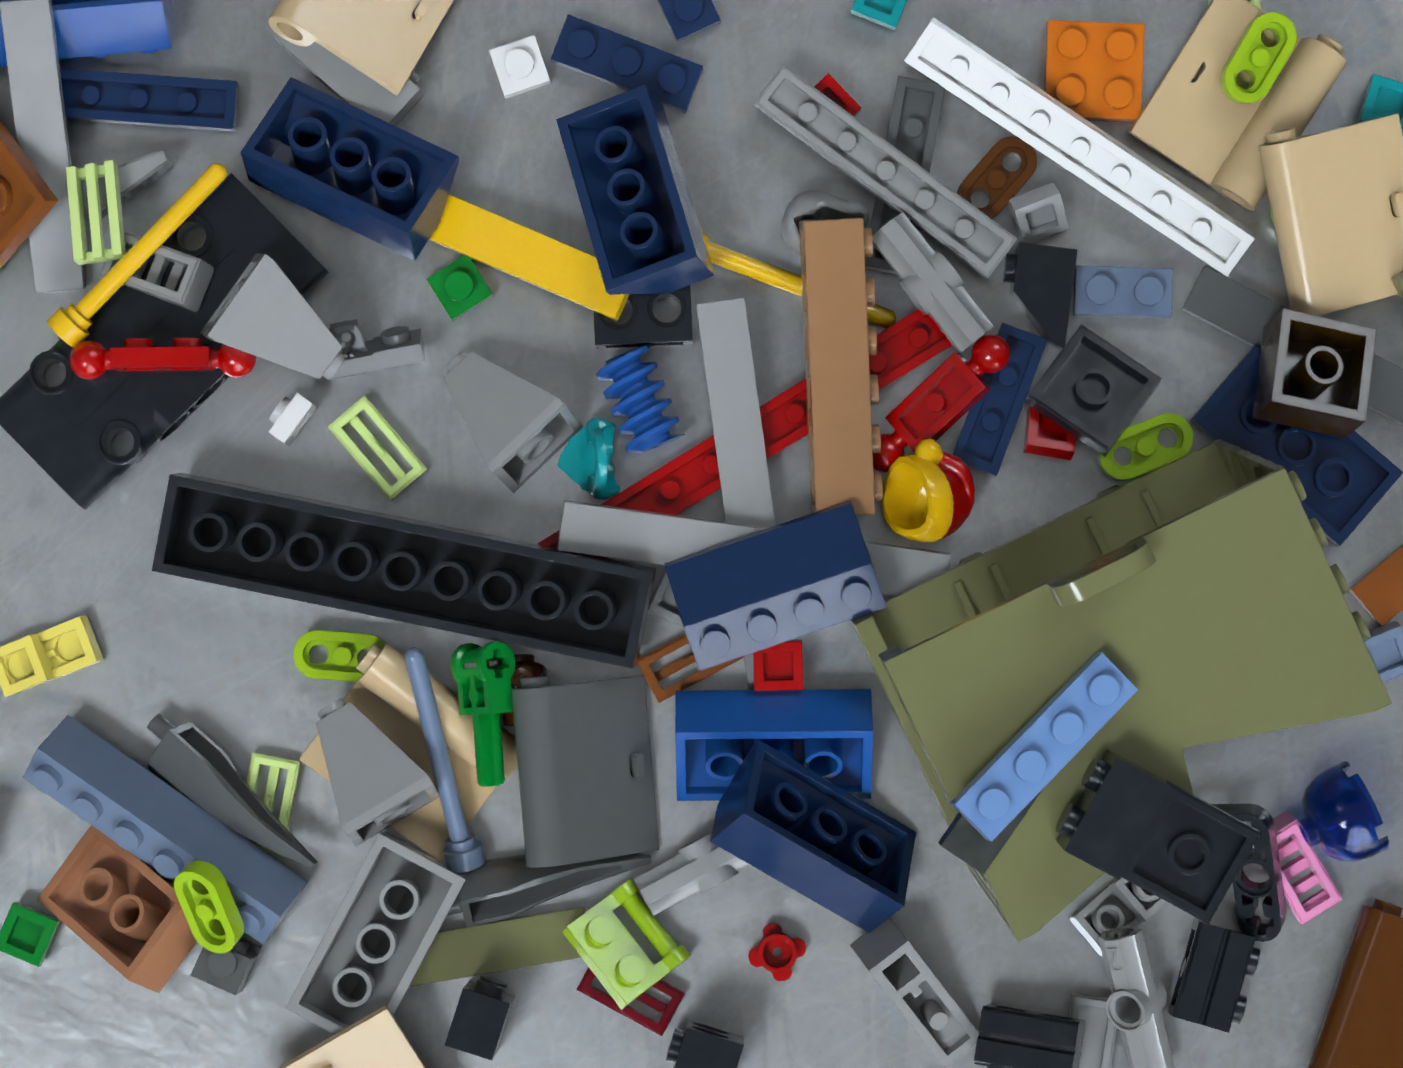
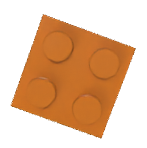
M1048 20L1046 26L1044 92L1088 121L1135 123L1142 112L1145 24Z

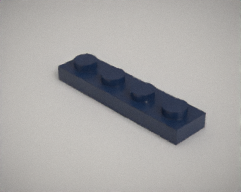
M60 68L66 120L236 132L239 83L237 81Z

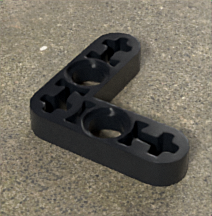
M1211 804L1243 822H1251V826L1260 832L1254 848L1251 849L1232 883L1237 918L1241 931L1246 935L1255 937V941H1271L1278 936L1286 919V904L1273 818L1265 808L1255 804ZM1247 864H1259L1267 870L1269 879L1261 883L1253 882L1245 875L1243 868ZM1265 897L1262 902L1263 914L1265 917L1271 918L1268 924L1262 923L1260 916L1254 915L1259 904L1258 898Z

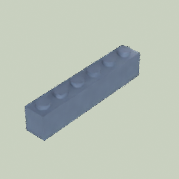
M69 715L61 721L36 749L23 775V778L33 784L38 790L52 797L75 813L81 820L98 829L115 841L121 848L128 850L172 882L191 861L201 860L216 866L226 879L242 918L244 933L250 935L263 945L291 911L308 881L239 833L224 825L203 808Z

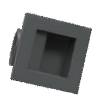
M241 937L236 945L227 953H214L203 947L190 976L228 993L237 995L243 991L262 946Z

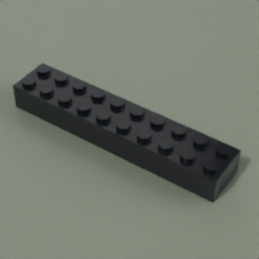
M176 473L169 476L152 571L633 669L639 660L656 568L588 554L559 551L557 548L186 473Z

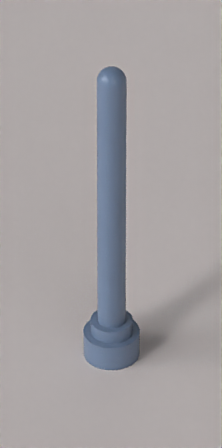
M411 647L405 652V663L450 836L446 840L447 847L443 850L447 867L456 873L472 871L481 867L486 862L482 843L480 840L475 839L474 833L468 832L424 653L420 648Z

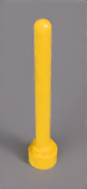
M221 163L212 164L76 305L70 303L66 309L60 307L46 321L49 327L73 348L89 335L87 329L92 325L90 318L226 179V167Z
M702 234L711 263L802 297V279L800 275L709 242L710 236ZM878 304L867 307L868 322L884 328L895 324L896 315L891 309Z

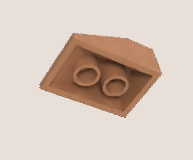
M92 825L36 899L127 980L157 993H160L197 942L175 893L174 882L160 875L154 868L128 850L121 848L115 841Z

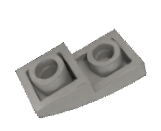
M1121 877L1120 880H1113L1069 920L1096 952L1102 956L1098 939L1102 933L1118 929L1122 926H1138L1140 923L1146 922L1167 902Z

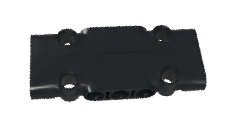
M230 173L162 244L171 249L200 258L214 267L213 276L199 310L194 312L122 285L90 318L92 325L87 329L89 335L83 341H96L104 346L106 350H110V348H123L124 339H153V347H173L174 338H201L202 346L219 349L222 345L221 343L207 339L200 332L256 253L266 254L272 258L303 297L329 272ZM192 227L204 228L206 240L203 246L194 251L186 250L183 246V236L186 231ZM155 255L150 256L141 279L145 281ZM171 261L160 286L165 287L174 263ZM57 336L59 341L48 351L37 355L31 362L30 369L0 397V426L79 506L86 510L130 466L140 462L146 455L147 450L156 441L161 442L171 435L230 376L223 373L220 368L203 371L118 372L116 370H106L99 378L86 380L78 377L71 369L69 358L73 347ZM53 362H62L66 369L64 381L58 386L49 387L44 379L46 368ZM127 430L134 439L133 449L127 455L118 457L112 451V439L118 432Z

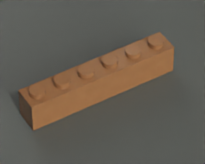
M863 218L800 220L811 513L851 500L855 515L875 514V502H882L883 485L881 473H873V453H880L881 435L879 424H871V405L878 404L879 402L877 375L869 374V356L876 355L877 353L875 326L867 325V307L874 306L875 304L874 279L865 275V257H872L873 255L871 228H864Z

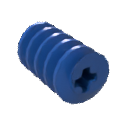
M649 344L631 349L605 361L606 365L596 373L598 381H613L603 392L605 399L621 400L610 410L612 416L628 417L617 428L619 434L635 435L625 446L627 453L647 452L685 435L670 434L669 432L680 421L678 416L662 415V412L672 403L671 398H656L654 395L665 385L664 380H648L647 376L658 367L657 363L641 362L640 360L651 349Z

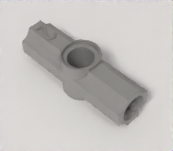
M903 212L872 235L873 245L900 277L899 283L905 293L924 315L929 314L941 332L946 335L950 343L960 354L994 327L963 288L964 282L955 268L942 253L933 251L920 231Z
M712 832L679 849L677 851L678 855L634 878V881L654 916L682 902L683 899L698 891L702 894L729 880L739 873L738 869L748 863L711 843Z
M1122 926L1118 929L1102 933L1098 939L1112 993L1106 1002V1013L1112 1024L1121 1031L1129 1068H1175L1162 1015V1010L1167 1003V992L1160 980L1153 976L1142 929H1138L1137 926Z

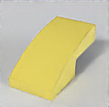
M88 616L76 617L40 633L31 634L1 646L0 686L4 696H12L103 661L104 658Z

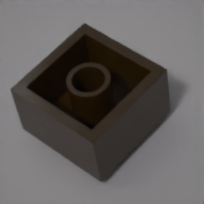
M1283 308L1263 329L1252 418L1342 438L1349 436L1366 422L1377 329Z

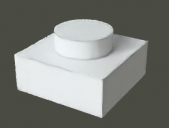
M535 35L489 50L505 99L551 83Z
M296 393L292 400L284 397L269 418L274 423L269 433L290 447L318 407L299 393Z

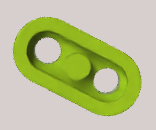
M1269 12L1257 16L1248 24L1220 74L1221 89L1229 100L1238 104H1250L1261 100L1267 95L1296 45V29L1288 17L1281 13ZM1265 29L1274 34L1275 41L1271 47H1267L1262 43L1261 34ZM1240 71L1246 72L1250 77V85L1247 89L1241 88L1237 83V75Z
M1173 413L1161 414L1128 427L1106 457L1098 453L1099 466L1108 477L1118 481L1130 480L1158 469L1185 456L1190 451L1193 444L1192 428L1183 417ZM1162 430H1169L1175 435V444L1172 447L1166 448L1159 443L1158 436ZM1117 448H1125L1129 451L1130 461L1127 465L1121 466L1114 461L1113 453Z
M313 630L305 633L298 639L294 647L293 658L298 670L307 677L356 682L362 675V672L356 669L359 663L360 652L364 649H369L373 644L381 649L386 642L373 634ZM316 645H323L328 651V658L322 664L315 663L311 658V650Z
M201 860L189 862L176 876L174 890L196 941L205 949L214 953H227L243 936L244 924L226 879L216 866Z

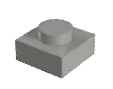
M1054 182L1009 199L1018 235L1024 243L1033 244L1070 229L1060 192Z

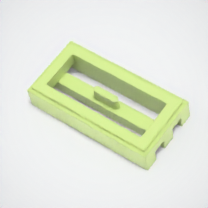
M114 160L104 161V165L98 166L95 163L85 164V168H77L76 166L66 167L74 261L78 265L121 259L126 254L118 164ZM105 177L111 239V249L105 250L98 178ZM83 180H86L92 252H88L82 191Z
M363 396L328 426L390 501H393L399 496V493L407 489L418 477L428 471L366 396ZM365 410L413 467L407 474L358 418L357 415ZM350 422L398 479L394 485L391 486L342 429L346 424Z
M254 752L252 753L246 783L256 794L262 765L270 766L263 803L271 813L273 811L281 768L288 769L279 821L289 830L302 762ZM252 842L270 856L283 857V855L275 853L256 842Z

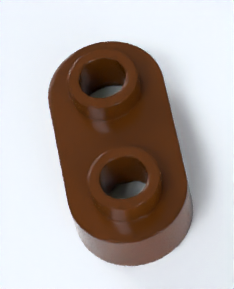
M1012 136L999 140L962 181L957 194L972 204L971 195L977 191L984 192L988 196L989 203L986 207L977 209L992 220L995 219L1007 206L1009 199L1014 198L1032 177L1037 166V156L1034 148L1019 137ZM1008 155L1016 156L1020 161V168L1013 172L1006 170L1002 164L1003 158Z

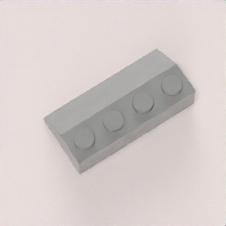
M385 831L378 833L285 1008L334 1035L385 1005L394 1016L466 879L433 857Z

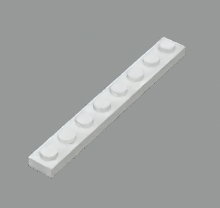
M934 17L906 57V63L1225 276L1230 274L1254 241L1256 236L1254 231Z

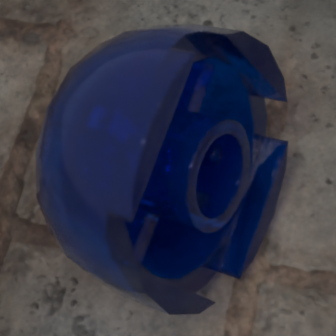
M1342 761L1313 777L1306 786L1301 801L1304 818L1298 820L1297 824L1309 847L1318 844L1323 852L1333 859L1357 862L1389 849L1388 836L1378 840L1375 827L1383 824L1379 811L1358 773L1348 777L1346 772L1350 764L1347 761Z

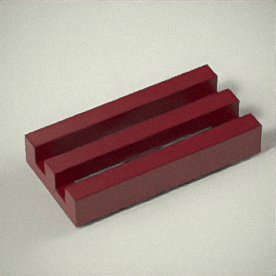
M589 967L576 989L660 1036H663L685 995L683 990L661 979L652 987L672 997L668 1005L645 992L636 998V1000L663 1014L658 1022L629 1005L621 1010L610 995L590 985L596 976Z

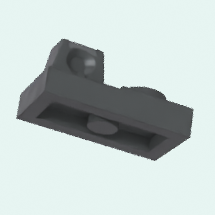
M358 319L330 324L329 331L342 346L339 352L346 356L331 379L425 362V346L421 328L409 330L407 326L392 327L382 331L381 336L373 337V340L366 341Z

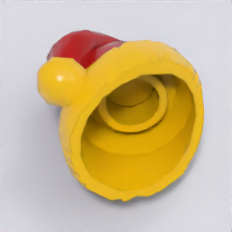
M933 439L921 440L915 448L914 455L896 459L895 463H892L891 467H889L883 482L881 505L887 524L896 534L918 542H936L939 539L950 536L969 517L975 502V485L969 467L959 456L943 452L941 446Z

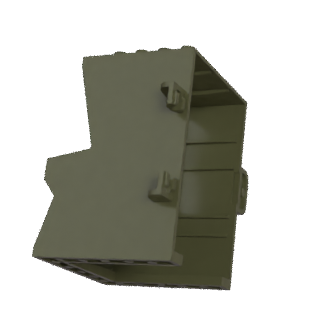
M1218 439L1121 487L1114 485L1100 492L1096 499L983 554L976 552L959 561L958 566L886 600V608L850 620L948 826H950L959 813L950 802L1095 652H1102L1138 689L1044 787L985 874L983 875L967 864L972 877L1017 942L1037 933L1105 873L1064 851L1056 841L1059 835L1056 832V825L1064 809L1070 803L1076 805L1085 787L1082 786L1081 782L1089 764L1096 757L1102 759L1107 749L1157 775L1165 782L1168 780L1193 794L1183 755V750L1186 747L1373 713L1392 704L1365 644V641L1371 639L1370 632L1358 611L1351 613L1343 595L1350 592L1348 584L1336 564L1329 566L1322 548L1328 546L1327 538L1315 517L1308 520L1300 502L1307 498L1306 492L1293 470L1287 473L1282 465L1279 466L1270 460L1261 458L1259 455L1250 453L1248 450H1243L1239 446H1234Z

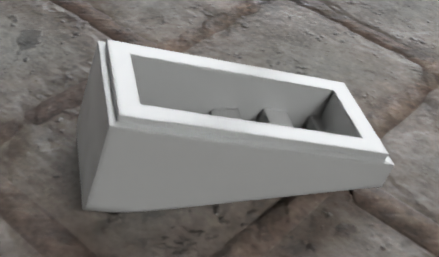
M159 150L118 165L121 205L173 167L169 155ZM105 177L98 178L101 216L104 218L108 215ZM83 180L85 220L90 223L86 180Z
M124 232L126 253L140 237ZM161 245L152 254L155 255L146 281L141 278L149 258L123 284L174 305L197 312L213 276L214 267L200 258ZM120 259L105 261L99 275L103 277ZM171 261L174 263L165 287L160 286Z

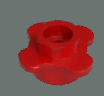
M771 923L763 928V938L759 945L749 951V961L754 967L762 966L772 972L775 980L786 981L792 975L791 967L796 959L805 954L806 945L801 938H791L782 932L780 925ZM780 948L782 950L781 956L775 957L772 953L773 949Z

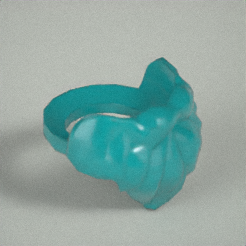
M601 418L590 419L577 435L572 436L568 440V444L560 455L558 467L571 480L580 485L582 490L589 492L595 499L604 500L618 494L620 486L614 478L615 466L612 462L616 425Z

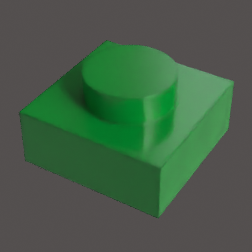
M465 255L426 278L452 321H455L493 297L492 292L470 257Z
M12 903L0 931V951L37 967L42 966L60 920L20 903Z

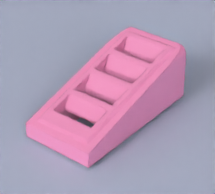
M1284 812L1273 818L1277 843L1290 836L1289 839L1278 845L1279 861L1297 850L1301 854L1281 867L1285 902L1297 921L1303 925L1341 901L1342 897L1298 820L1289 813ZM1309 867L1312 871L1292 885L1289 884L1288 880L1306 868ZM1318 883L1321 885L1322 890L1300 903L1297 898L1299 895Z

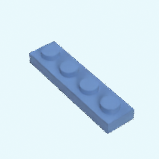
M1095 652L950 803L986 840L992 842L1138 689L1102 652Z

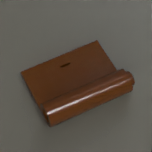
M1376 898L1372 907L1362 904L1307 1068H1403V918L1400 917L1403 910L1402 907Z

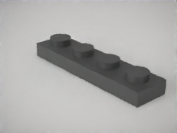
M898 76L886 141L930 173L945 88L936 82ZM875 197L870 224L872 235L899 215L898 212L877 197ZM873 245L872 257H865V268L896 274Z

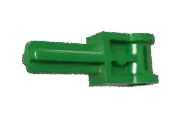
M493 641L486 643L483 647L474 643H465L454 650L450 664L452 676L456 680L458 687L459 715L473 716L478 785L482 787L500 786L505 781L500 713L513 712L511 678L515 671V658L510 647L503 642ZM489 661H501L502 665L489 666ZM476 663V668H464V664Z

